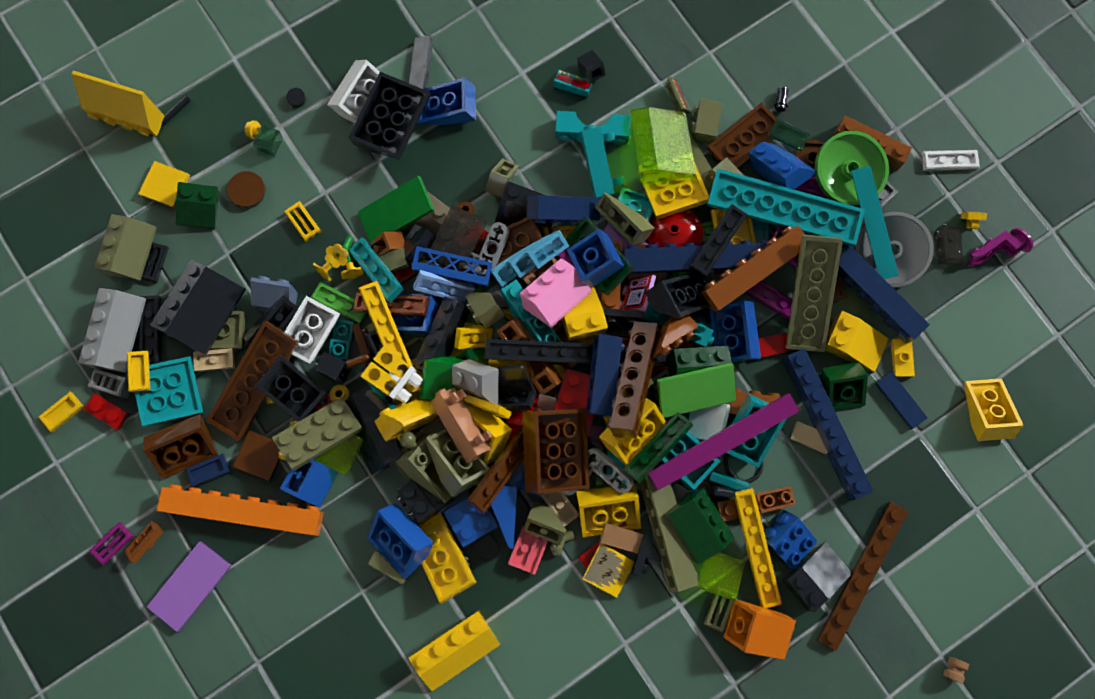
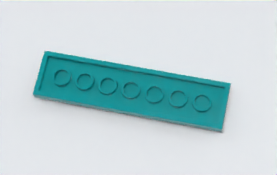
M718 168L707 202V206L727 211L730 205L733 204L747 213L746 217L784 228L790 225L792 228L799 225L806 234L842 238V244L855 247L857 244L865 209Z

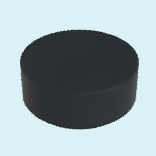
M292 88L287 92L286 98L292 107H301L306 102V96L300 88Z

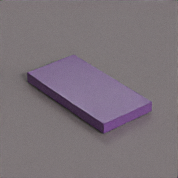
M199 541L148 604L147 608L175 631L180 632L232 565L202 541Z

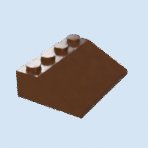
M586 409L522 411L525 492L543 494L589 489Z

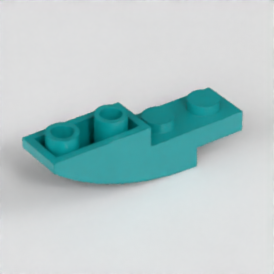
M517 279L499 290L510 306L508 308L514 318L519 317L535 341L562 342L552 327H549L523 309L520 295L523 288Z

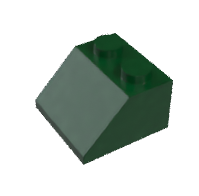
M178 182L176 225L215 229L219 201L218 187Z
M859 362L822 368L821 383L835 411L866 405L868 374Z

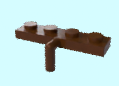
M359 323L351 325L361 356L347 360L346 364L348 368L364 363L367 368L373 362V356L364 340L367 331L365 327L361 328Z

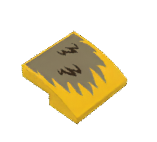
M600 543L582 579L617 598L635 562Z

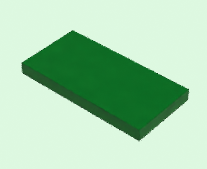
M416 176L358 211L368 239L372 242L383 232L400 231L435 210L422 178Z

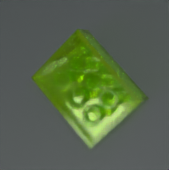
M651 107L630 110L640 184L695 177L696 170L686 112Z

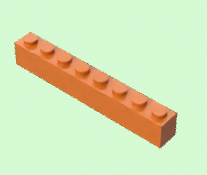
M170 484L169 488L162 487L157 511L308 535H320L324 512L318 511L319 507L307 506L306 509H301L299 504L288 502L287 506L279 505L280 501L269 499L267 503L260 502V498L248 496V500L240 499L241 495L229 493L228 497L221 496V492L209 490L208 494L201 493L202 489L189 487V491L181 490L182 486Z

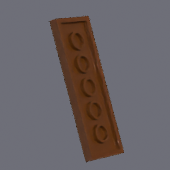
M264 321L206 421L236 441H241L267 398L254 384L280 355L289 361L299 341L270 322Z

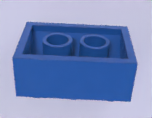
M762 142L748 152L751 168L771 183L794 190L816 174V170L780 145Z
M739 301L729 303L721 310L715 312L710 307L712 330H714L712 334L715 337L713 340L714 347L728 346L732 363L761 359L754 302Z
M396 503L377 511L367 537L404 579L428 557L434 544Z

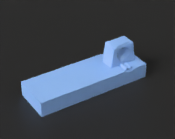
M422 270L419 271L413 285L416 291L443 298L448 297L462 303L468 302L465 294L473 293L475 290L474 284Z

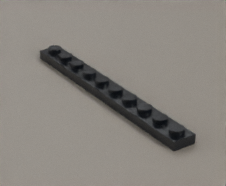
M485 339V360L591 364L593 344ZM624 345L623 354L620 355V363H625V347L629 345ZM668 354L657 356L654 359L653 367H668L666 361Z

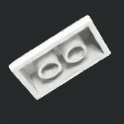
M355 60L327 105L341 117L355 124L379 71L367 60Z
M306 296L285 330V333L299 341L292 357L311 365L338 320L340 313Z

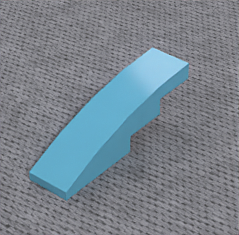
M558 230L510 256L491 269V272L503 287L515 277L521 278L535 267L539 269L568 248L569 245Z

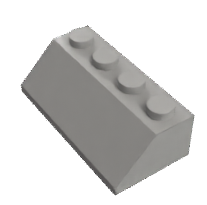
M99 288L78 363L92 368L126 373L127 352H132L146 299L118 290Z

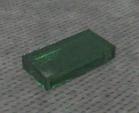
M776 118L768 137L801 152L810 134Z

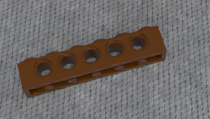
M634 321L633 329L629 330L630 341L629 346L625 347V363L621 364V379L617 381L616 385L617 396L612 401L613 413L608 418V428H610L613 436L637 439L655 359L652 355L660 334L657 323Z

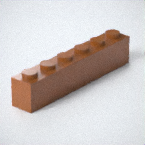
M791 225L781 231L782 236L771 238L766 242L767 246L761 249L759 247L750 253L751 258L748 260L743 258L735 264L736 268L730 271L728 269L719 275L721 277L720 280L717 282L712 280L704 286L706 290L701 292L712 310L714 312L721 310L798 255L802 235H805L799 225L793 228Z

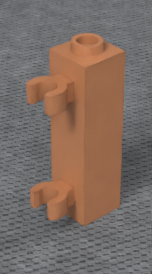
M444 388L435 394L436 397L430 403L466 463L468 464L482 457L491 450L487 441L492 436L488 430L483 434L462 401L467 396L464 390L461 389L458 393L455 388L449 390Z

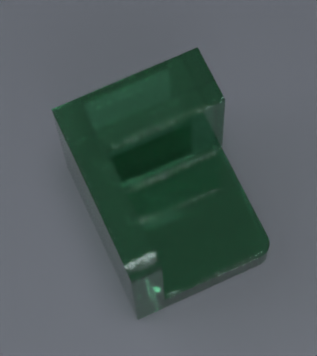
M262 125L253 145L257 151L275 157L283 136L279 130Z

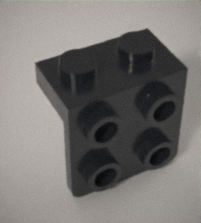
M522 365L495 367L498 369V405L510 412L532 410L537 393L525 367Z

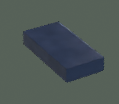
M224 454L185 469L193 488L231 472Z

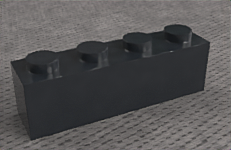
M448 297L443 298L413 364L415 369L423 373L424 360L451 355L454 349L456 328L464 327L470 313V309L458 300Z

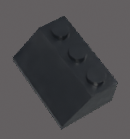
M508 181L500 201L495 222L509 226L527 218V196L547 195ZM546 220V223H537L542 238L551 233L554 223H550V220Z

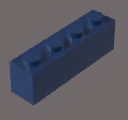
M527 196V219H535V223H546V220H550V223L562 224V220H566V224H577V220L582 222L586 216L591 221L600 220V212L595 208L600 198Z
M604 334L594 336L586 415L607 418L612 416V401L616 398L618 374L621 373L622 363H620V355L624 351L622 337Z

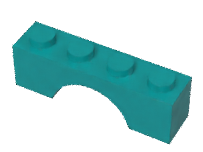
M557 111L555 139L561 141L577 140L581 142L580 132L587 125L578 119L576 112ZM612 114L605 124L598 126L601 129V134L614 132L615 140L609 142H613L616 145L628 143L630 115Z

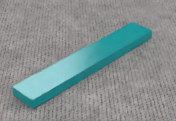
M871 166L852 170L851 175L859 206L861 209H865L863 222L876 271L884 279L899 276Z

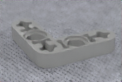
M500 222L493 224L480 255L454 245H447L443 252H454L460 256H472L473 259L492 262L493 269L497 265L509 236V229ZM497 229H498V230L501 229V230H503L504 232H503V234H499V235H498V234L496 233V230H497ZM493 238H494V239H497V240L500 241V243H497L496 241H494V240H492V239H493ZM494 244L497 246V251L491 255L488 253V248ZM485 256H488L493 260L490 261L489 259H486ZM464 261L455 264L465 269L470 268L464 264ZM482 265L474 268L477 274L486 276L487 269L481 268Z
M595 447L588 449V460L593 453L596 454V460L588 464L589 476L594 471L619 493H626L632 488L633 479L600 449ZM605 465L612 467V475L604 473L603 467ZM617 473L620 474L615 480L612 479ZM626 480V486L621 487V481ZM578 490L563 491V493L570 496Z

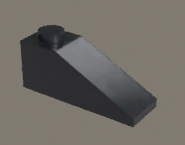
M282 296L252 325L244 335L245 341L251 344L264 321H268L282 330L299 307Z

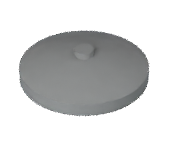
M904 212L883 213L899 276L885 280L892 287L905 286L919 279L930 266L934 253L933 239L928 228L918 218ZM864 226L859 232L854 250L876 270Z

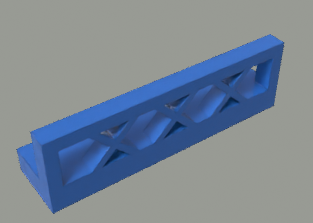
M417 246L411 269L418 273L422 270L489 288V278L493 263ZM420 252L428 253L432 260L425 264L419 263ZM441 257H447L451 264L442 268L438 266L436 260ZM465 261L470 268L460 272L455 267V264ZM479 265L488 266L486 276L477 275L474 268Z

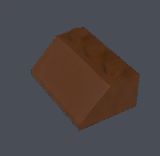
M200 414L144 437L143 451L162 479L218 456L210 430Z

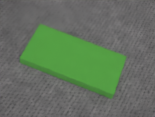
M732 363L657 379L660 413L664 418L674 416L677 412L683 414L736 401L734 365Z

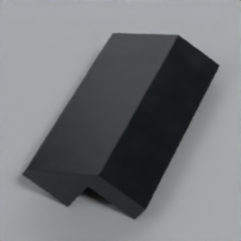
M367 386L350 395L345 402L362 426L363 430L355 434L354 439L371 475L389 467V464L398 460L403 453L396 438L386 442L374 421L380 417L379 413L381 410L366 396V392L371 389L370 386Z

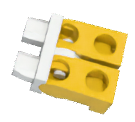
M384 345L373 360L389 371V373H386L371 362L361 377L394 400L398 399L403 403H407L412 395L404 389L405 386L410 383L415 388H418L423 379L416 373L417 371Z

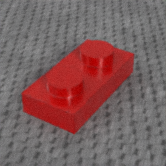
M94 393L84 408L86 412L116 430L121 428L130 414Z

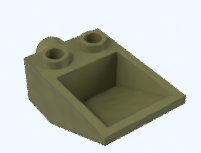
M411 432L402 433L399 438L400 444L408 449L396 463L411 479L441 501L447 503L452 496L440 481L425 441L427 437L433 435V432L420 435L417 439H415L414 434Z

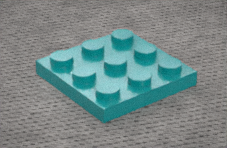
M191 356L149 365L151 391L135 392L142 427L204 413Z

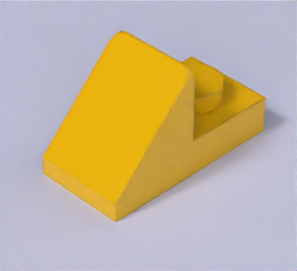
M465 323L464 328H456L454 347L457 349L485 347V339H492L493 328L488 327L486 329L482 325Z

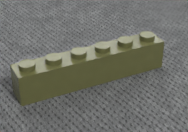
M648 474L640 482V487L659 557L662 561L661 564L669 592H680L698 586V574L693 566V557L666 516L677 504L676 494L672 489V485L669 484L658 490Z

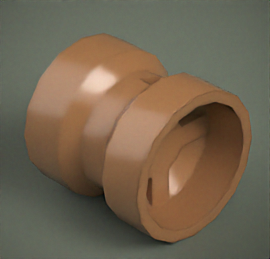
M949 656L947 661L948 668L944 670L942 676L963 684L965 680L964 673L968 671L969 664Z

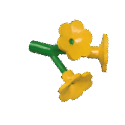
M350 236L346 237L343 246L335 244L326 248V263L322 267L315 263L312 264L314 269L329 282L331 278L328 275V271L332 267L338 268L340 265L347 266V270L341 272L342 279H355L364 274L362 267L356 268L354 263L351 262L349 249L353 238Z

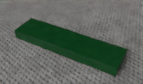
M677 412L624 468V471L640 483L693 427V423Z

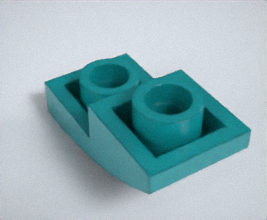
M336 321L333 337L330 340V355L338 359L348 360L353 339L351 325H354L355 322Z

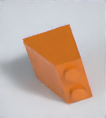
M734 599L723 638L746 653L785 660L796 620L783 613Z

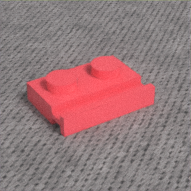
M522 527L508 564L535 575L548 541L523 531L524 527Z

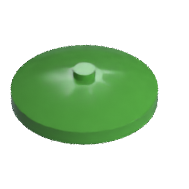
M845 131L831 137L822 145L815 160V176L820 189L829 199L851 206H859L851 171L871 166L879 195L888 180L889 163L884 149L873 137L859 131Z

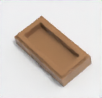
M605 523L599 542L638 554L643 534Z

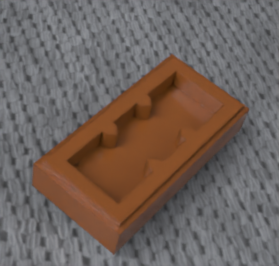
M152 520L125 549V553L131 562L136 563L146 551L152 548L154 542L163 533L158 523Z

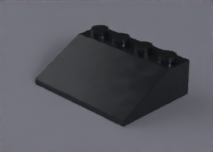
M379 72L348 138L353 145L369 152L400 160L431 92Z
M191 259L150 326L207 355L246 289Z

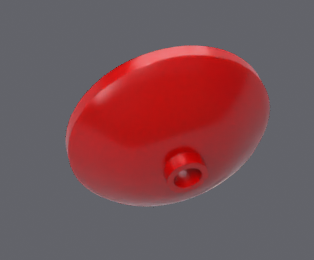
M685 210L658 220L654 216L651 219L650 224L654 227V230L647 238L649 245L656 244L657 248L665 247V244H676V247H684L683 244L695 243V246H701L703 226L700 219L692 211ZM676 227L678 231L672 232L671 229Z

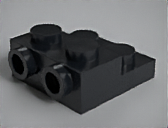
M413 479L396 491L399 494L396 497L403 507L407 505L410 509V512H408L410 518L422 525L454 501L451 497L447 503H444Z

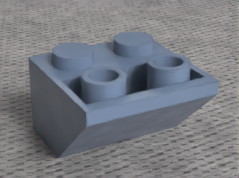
M258 276V278L251 277V305L255 309L267 311L282 296L296 305L298 293L289 281L283 279L271 281L270 278Z

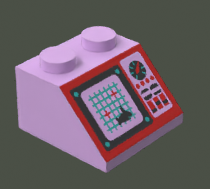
M649 275L631 278L629 285H624L622 295L625 298L624 301L620 300V309L642 311L643 319L648 306L645 292L653 287L656 276Z

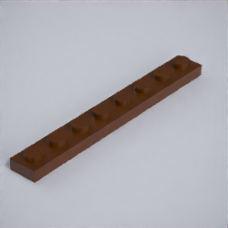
M888 502L817 641L837 651L908 514L907 510L893 502Z

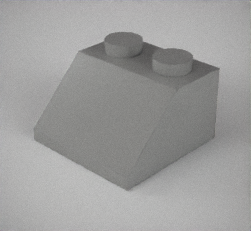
M470 359L452 365V384L459 391L463 389L467 395L498 405L497 368Z

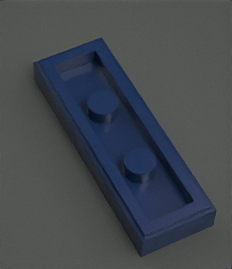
M892 372L875 383L910 429H914L928 418Z

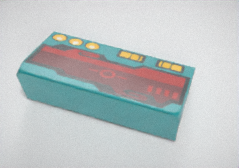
M561 70L558 71L553 82V87L587 98L592 83L590 84L586 78Z

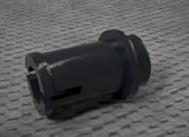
M786 87L777 89V99L774 107L778 112L786 111L789 105L787 103L789 89Z

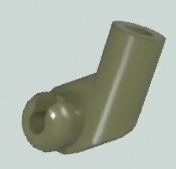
M572 530L565 532L560 545L551 543L550 550L554 556H559L563 553L562 548L565 542L575 539Z

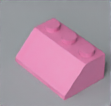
M561 258L524 289L520 295L523 309L549 327H553L592 291L587 284L582 282L576 268Z

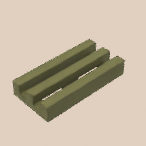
M717 587L703 625L723 633L737 594ZM720 593H723L716 614L714 616L713 622L711 624L710 620L714 612L715 606L717 604ZM728 595L730 596V599L724 612L720 626H716L722 608L724 606L726 597Z

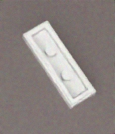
M978 150L924 151L921 154L923 171L977 170L980 167Z

